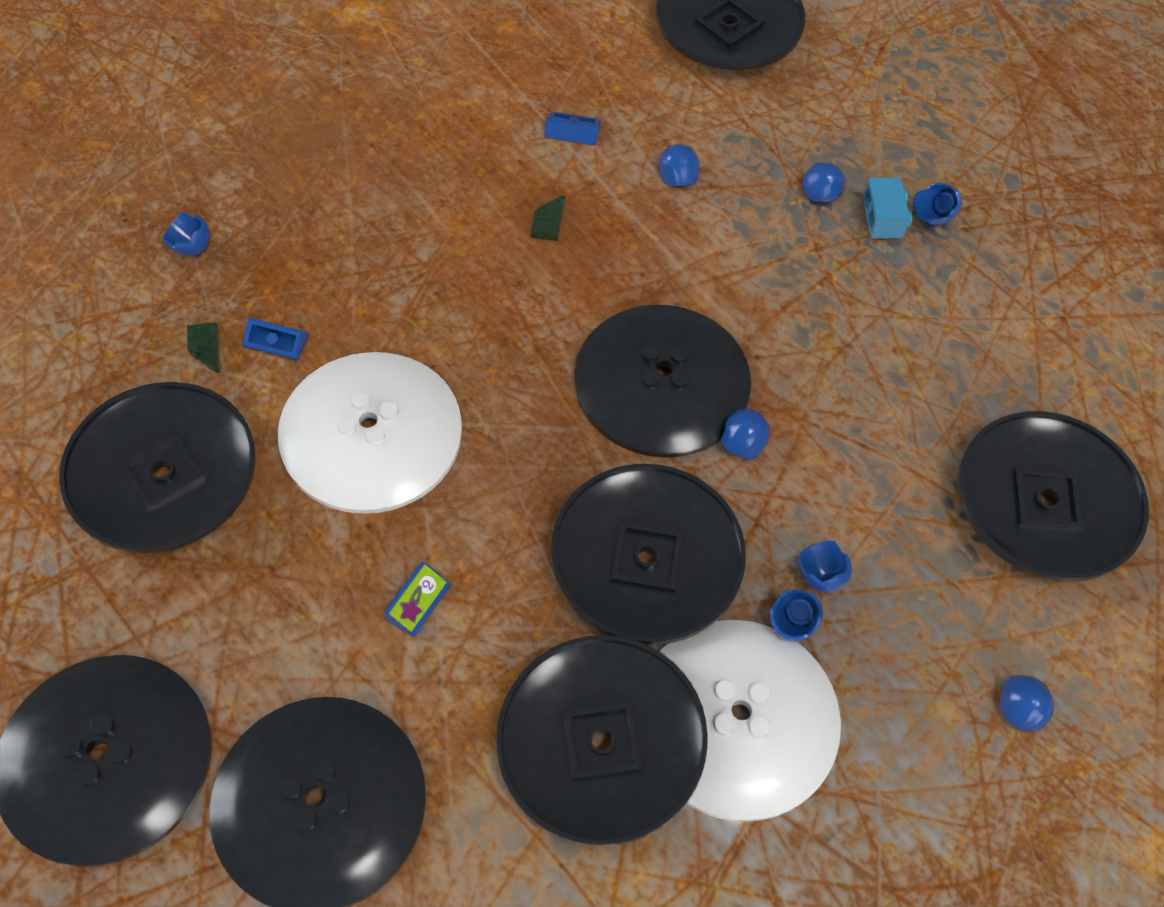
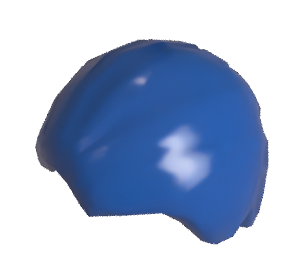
M674 144L668 146L662 152L659 159V170L661 171L663 182L670 186H686L698 181L699 161L697 154L692 148L687 145Z
M829 162L814 164L807 171L802 181L805 194L814 202H832L836 200L839 194L844 191V186L846 185L845 176L839 166Z
M932 183L925 190L916 193L912 204L915 209L914 213L917 214L919 220L929 225H942L955 218L960 211L962 201L959 191L953 186L945 183Z
M182 212L164 233L162 241L176 253L192 257L201 254L208 247L211 233L209 226L199 215L191 216Z
M748 408L736 410L728 417L725 423V431L721 441L723 446L732 454L746 460H753L766 447L770 428L767 420L760 412Z
M827 540L804 549L797 557L804 580L816 591L822 593L835 592L842 589L851 577L850 559L847 554L841 551L835 541Z
M800 589L787 590L782 593L770 610V623L773 625V629L781 637L789 641L798 642L811 637L821 626L823 620V609L818 597L813 593Z
M1016 675L1010 676L1001 685L1002 695L999 708L1011 725L1023 732L1041 730L1046 726L1054 710L1053 696L1046 684L1031 676Z

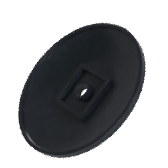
M657 0L656 18L659 29L665 39L673 48L687 58L713 68L749 70L775 63L787 56L797 46L804 31L805 9L801 0Z
M646 305L619 312L602 322L592 331L583 343L577 357L575 390L579 404L590 423L603 436L616 445L629 451L652 457H681L701 452L721 441L728 417L736 410L746 409L751 392V376L747 359L739 344L717 322L696 311L678 306ZM659 367H667L671 370L672 373L669 375H661L656 371V369H658Z
M160 382L139 386L122 392L101 404L81 422L72 434L65 447L60 464L59 484L62 499L67 511L76 524L90 537L104 545L136 553H155L180 548L213 532L241 504L249 490L255 471L256 451L249 426L239 410L226 398L210 389L181 382ZM160 467H170L167 475L163 477L155 476V472Z
M1046 411L1019 412L1001 417L988 424L973 438L959 466V497L964 513L973 530L1000 558L1032 575L1050 580L1071 582L1101 577L1124 564L1136 552L1145 536L1149 522V502L1146 488L1137 468L1127 454L1112 439L1081 420ZM1040 495H1048L1054 501V505L1045 504L1041 500Z
M631 464L598 474L580 486L566 501L554 526L551 541V561L554 576L562 595L585 622L606 635L625 637L646 645H659L681 641L697 635L710 627L727 611L739 591L744 576L746 549L743 533L734 512L719 493L707 483L677 468L658 464ZM649 551L655 555L656 560L652 563H644L639 559L638 555L641 552Z
M611 635L586 636L561 643L549 649L531 662L511 686L500 711L496 735L497 756L503 779L510 794L524 813L544 830L561 839L587 846L622 845L645 838L658 831L678 815L689 802L698 786L705 766L708 748L706 718L703 706L692 683L683 671L664 654L642 642L625 637ZM599 733H606L611 736L613 741L609 748L599 750L592 744L593 738Z
M111 655L92 658L76 663L51 676L21 703L10 718L0 739V815L4 824L12 835L32 852L47 860L70 866L92 867L112 864L131 858L155 845L168 835L192 808L201 792L209 770L212 750L211 728L207 713L198 695L178 673L169 667L147 658L131 655ZM106 744V755L98 761H91V750L96 745Z
M316 697L293 702L274 710L253 724L242 734L225 757L215 779L210 799L209 818L212 841L217 856L231 879L248 895L266 906L350 907L365 900L387 884L401 869L411 854L421 832L425 815V779L420 760L409 738L396 723L377 709L355 700L337 697ZM317 788L323 789L326 792L324 802L316 807L309 806L306 801L309 792Z

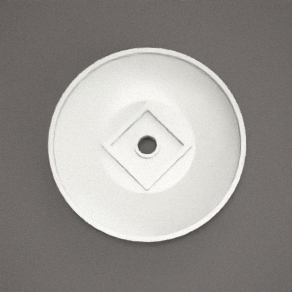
M368 352L345 356L315 370L296 387L288 398L278 426L279 452L287 473L293 482L305 494L325 506L344 512L363 514L394 510L408 505L430 492L442 481L455 462L462 437L460 409L454 394L446 382L432 369L416 360L384 352ZM367 418L377 420V423L370 428L361 426L362 421Z
M743 620L716 621L697 635L681 641L668 643L661 649L660 652L673 661L692 683L701 701L706 718L708 748L705 766L698 786L687 805L709 816L724 820L760 821L791 811L806 801L821 786L829 774L838 752L841 735L840 710L833 686L816 659L801 644L786 640L776 630L763 624ZM737 704L744 705L748 708L750 717L746 720H739L733 716L731 708Z

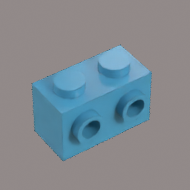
M901 178L868 179L863 193V202L870 238H903L907 227L911 226L912 212L907 208L908 193L906 189H903Z

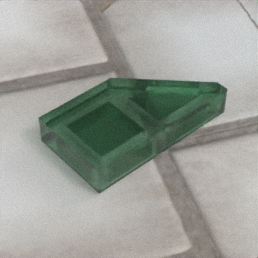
M561 195L535 210L531 238L558 241L566 196Z
M218 323L187 325V350L190 356L215 373H220Z

